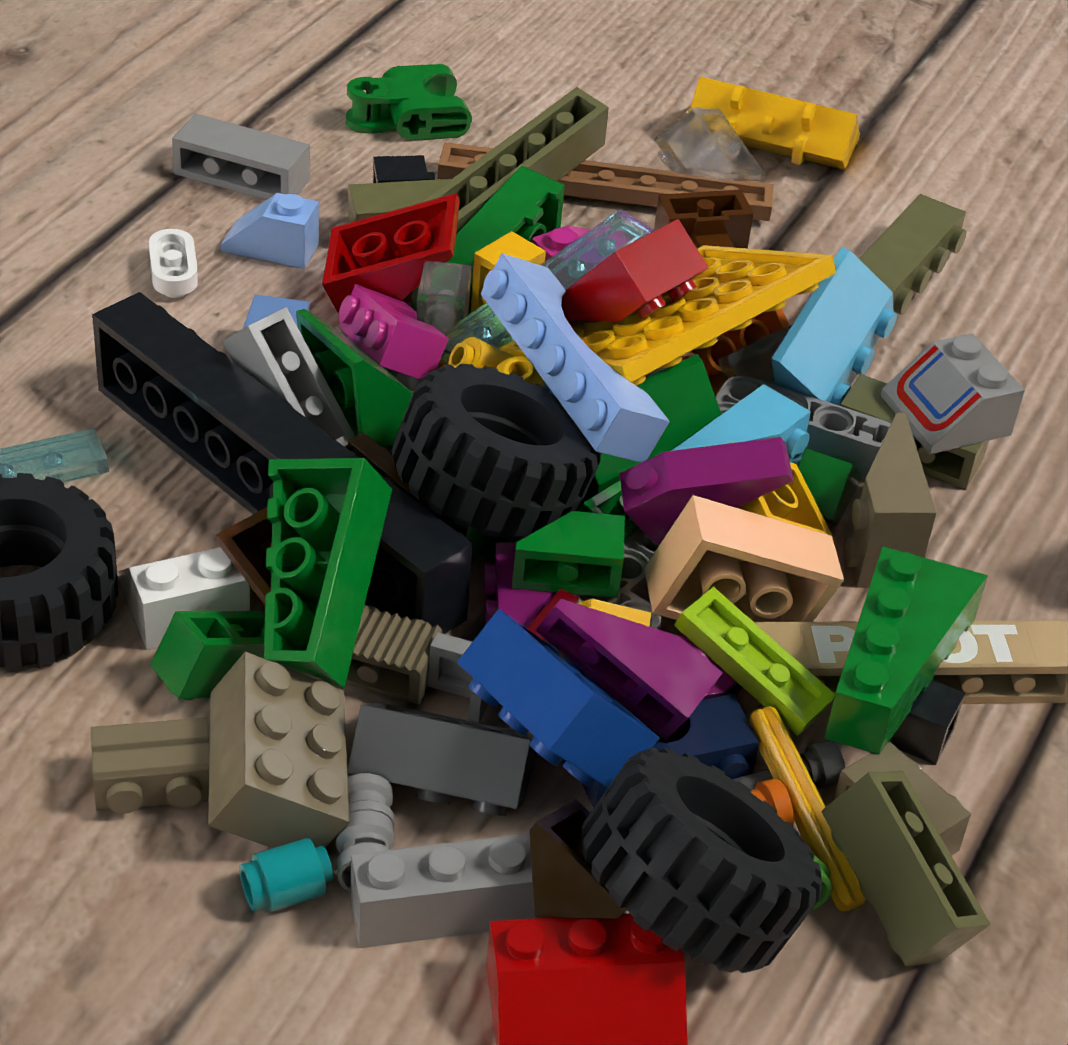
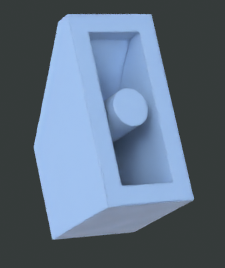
M274 194L235 221L221 243V251L305 269L319 245V201L305 199L296 194Z

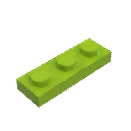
M714 586L685 609L674 624L679 631L764 707L773 706L776 708L783 723L797 736L825 712L834 701V692Z

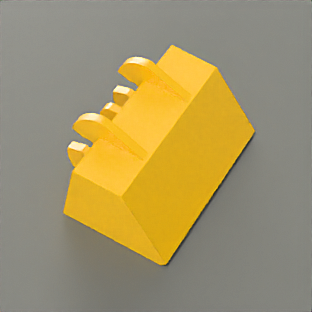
M699 76L686 121L690 132L721 139V146L729 148L737 143L792 157L791 163L800 165L806 160L843 170L846 169L860 135L857 114L701 76Z

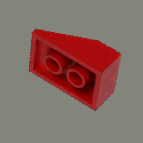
M457 193L332 228L322 285L338 314L343 300L346 296L352 294L355 284L402 301L454 257L460 203Z
M677 219L615 251L566 289V293L561 301V307L566 320L620 322L636 312L642 320L666 305L663 297L668 295L671 301L674 302L697 288L693 279L709 267L680 220Z

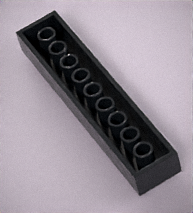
M141 292L92 314L98 390L250 513L255 514L268 507V499L273 498V480L268 476L269 459L360 458L355 452L348 450L328 435L321 426L312 423L295 410L288 401L279 398L262 385L255 376L246 373L229 360L223 352L217 351L201 339L194 330L184 326L168 314L162 306L155 304ZM378 473L392 488V493L365 605L373 606L381 613L387 611L391 616L397 613L401 619L407 616L409 619H420L428 622L431 627L438 625L442 629V633L446 634L467 621L473 544L461 532L452 529L431 513L424 504L418 503L398 488L391 479Z

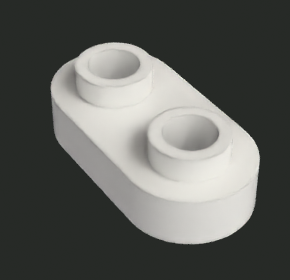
M164 229L154 233L149 238V258L153 287L156 291L167 297H183L195 290L198 285L197 260L193 237L179 229Z

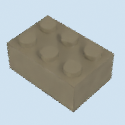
M245 651L211 692L208 826L271 848L307 837L311 839L315 847H326L349 823L344 690Z

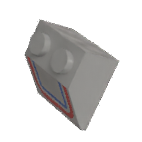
M972 333L932 342L882 388L881 397L895 414L906 413L912 434L929 454H934L1012 435L1025 389Z

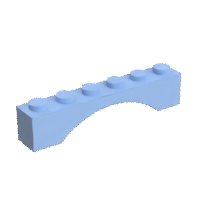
M501 253L496 265L485 278L484 286L480 293L595 451L640 463L646 461L670 422L648 393L606 364L574 332L566 320L561 307V301L566 290L548 267Z

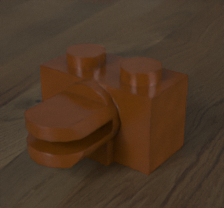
M741 189L658 195L654 231L679 219L697 249L703 245L748 249L753 212Z

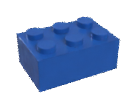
M501 609L497 610L457 661L474 678L468 687L476 695L493 707L498 702L502 705V710L498 713V716L523 736H526L530 731L533 734V740L529 745L539 755L555 766H558L563 759L566 760L563 767L589 788H591L596 780L609 787L629 757L634 756L638 752L653 748L660 739L562 652Z

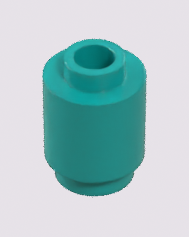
M308 837L252 854V861L239 865L242 888L252 911L266 908L271 913L324 896L326 894V882L333 880L332 865L325 847H315Z

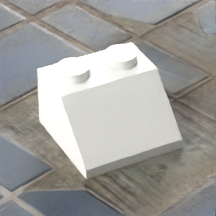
M221 547L118 571L120 584L146 650L159 647L175 611H250V585Z

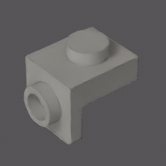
M437 632L430 645L427 686L470 698L468 720L479 723L488 703L468 687L474 678L457 663L472 642Z

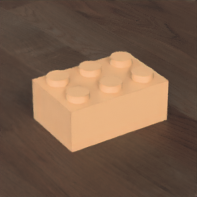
M694 495L644 568L652 613L675 620L679 618L685 609L714 586L754 623L813 622L844 581L831 535Z

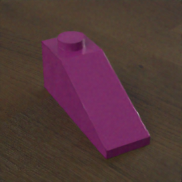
M781 437L665 451L619 473L624 512L656 545L663 541L693 495L737 508L794 481L787 446Z
M564 599L558 601L535 630L665 740L689 718L723 674L709 661L701 650L690 646L680 636Z

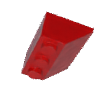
M625 913L619 919L551 917L490 921L486 969L496 1045H688L685 960L683 951L679 949L676 952L662 943V938L651 930L645 931L633 921L634 916L630 913Z

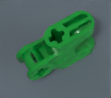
M444 64L396 66L387 70L381 78L359 77L350 80L347 84V96L352 100V108L346 112V125L353 131L360 133H383V131L397 130L400 136L406 140L458 138L465 135L472 123V115L464 100L454 96L457 80L449 66Z

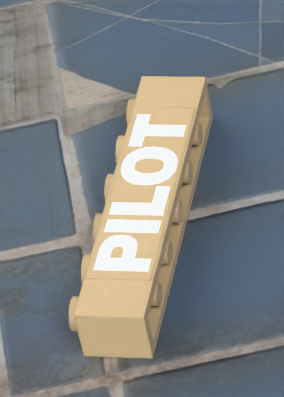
M1067 620L974 621L967 632L964 631L961 634L955 649L948 659H944L934 673L933 680L965 693L962 704L1068 703ZM858 621L755 622L824 685L836 693ZM756 699L757 706H763V705Z

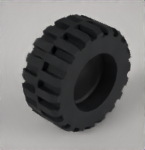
M460 364L456 368L452 365L442 366L419 380L394 440L392 448L394 464L401 481L409 484L410 492L418 500L424 499L428 502L430 509L440 516L445 514L454 519L457 525L466 529L469 526L481 530L483 535L494 538L498 535L506 536L509 541H519L567 513L578 511L601 461V452L594 450L558 399L548 393L549 389L537 383L533 385L523 380L524 377L510 373L507 375L498 372V369L484 366L481 369L475 368L473 364Z
M17 473V477L3 478L2 474H0V567L10 565L42 567L36 571L19 576L0 577V667H5L7 672L23 671V666L37 664L38 668L54 664L55 657L64 654L68 658L83 648L84 640L91 642L104 629V623H107L114 613L118 596V576L112 524L106 519V513L93 499L89 500V496L73 485L66 488L64 483L56 478L46 476L44 480L35 479L33 474Z
M650 748L638 752L634 756L629 757L583 823V855L586 863L592 865V875L599 885H604L609 890V897L619 908H625L634 916V922L645 931L651 930L662 938V943L676 952L680 949L689 954L691 960L705 966L711 963L716 965L718 970L730 973L738 970L741 973H747L770 965L820 900L822 892L821 869L819 863L813 861L814 853L808 844L801 842L798 838L799 833L789 822H784L776 814L777 810L766 801L762 802L751 793V789L740 781L735 782L727 777L724 771L713 765L707 766L701 763L697 757L689 754L678 755L673 749L662 748L657 750L656 748Z

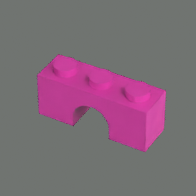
M356 284L352 294L345 297L339 310L340 323L338 327L378 365L418 379L436 370L449 340L448 337L433 325L416 320L418 313L405 302Z

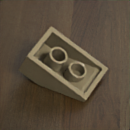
M906 413L895 414L866 476L861 499H855L853 502L852 523L854 530L852 537L845 538L843 556L845 566L852 567L857 588H869L882 546L902 552H909L924 558L936 517V510Z

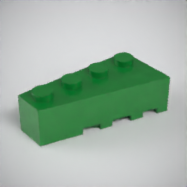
M521 165L456 234L454 257L411 292L412 309L418 313L417 320L433 325L439 331L453 336H458L470 327L474 253L511 231L531 242L533 237L561 228L565 185Z
M365 458L269 459L268 476L273 480V498L268 499L267 519L272 523V547L267 548L266 568L271 571V592L267 593L265 597L264 659L276 662L319 681L327 682L337 688L344 689L392 488Z
M882 546L837 686L824 739L880 754L911 711L912 704L921 691L924 692L933 680L934 673L944 659L947 660L955 649L961 634L964 631L967 632L974 622L988 575Z

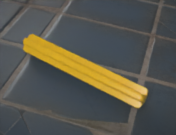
M768 706L753 711L748 721L760 741L758 748L773 778L779 779L788 791L792 803L794 821L804 842L808 844L814 855L830 869L831 897L836 907L841 912H846L865 904L866 898L860 890L859 880L845 854L836 846L832 839V830L821 812L825 805L777 709L773 706Z

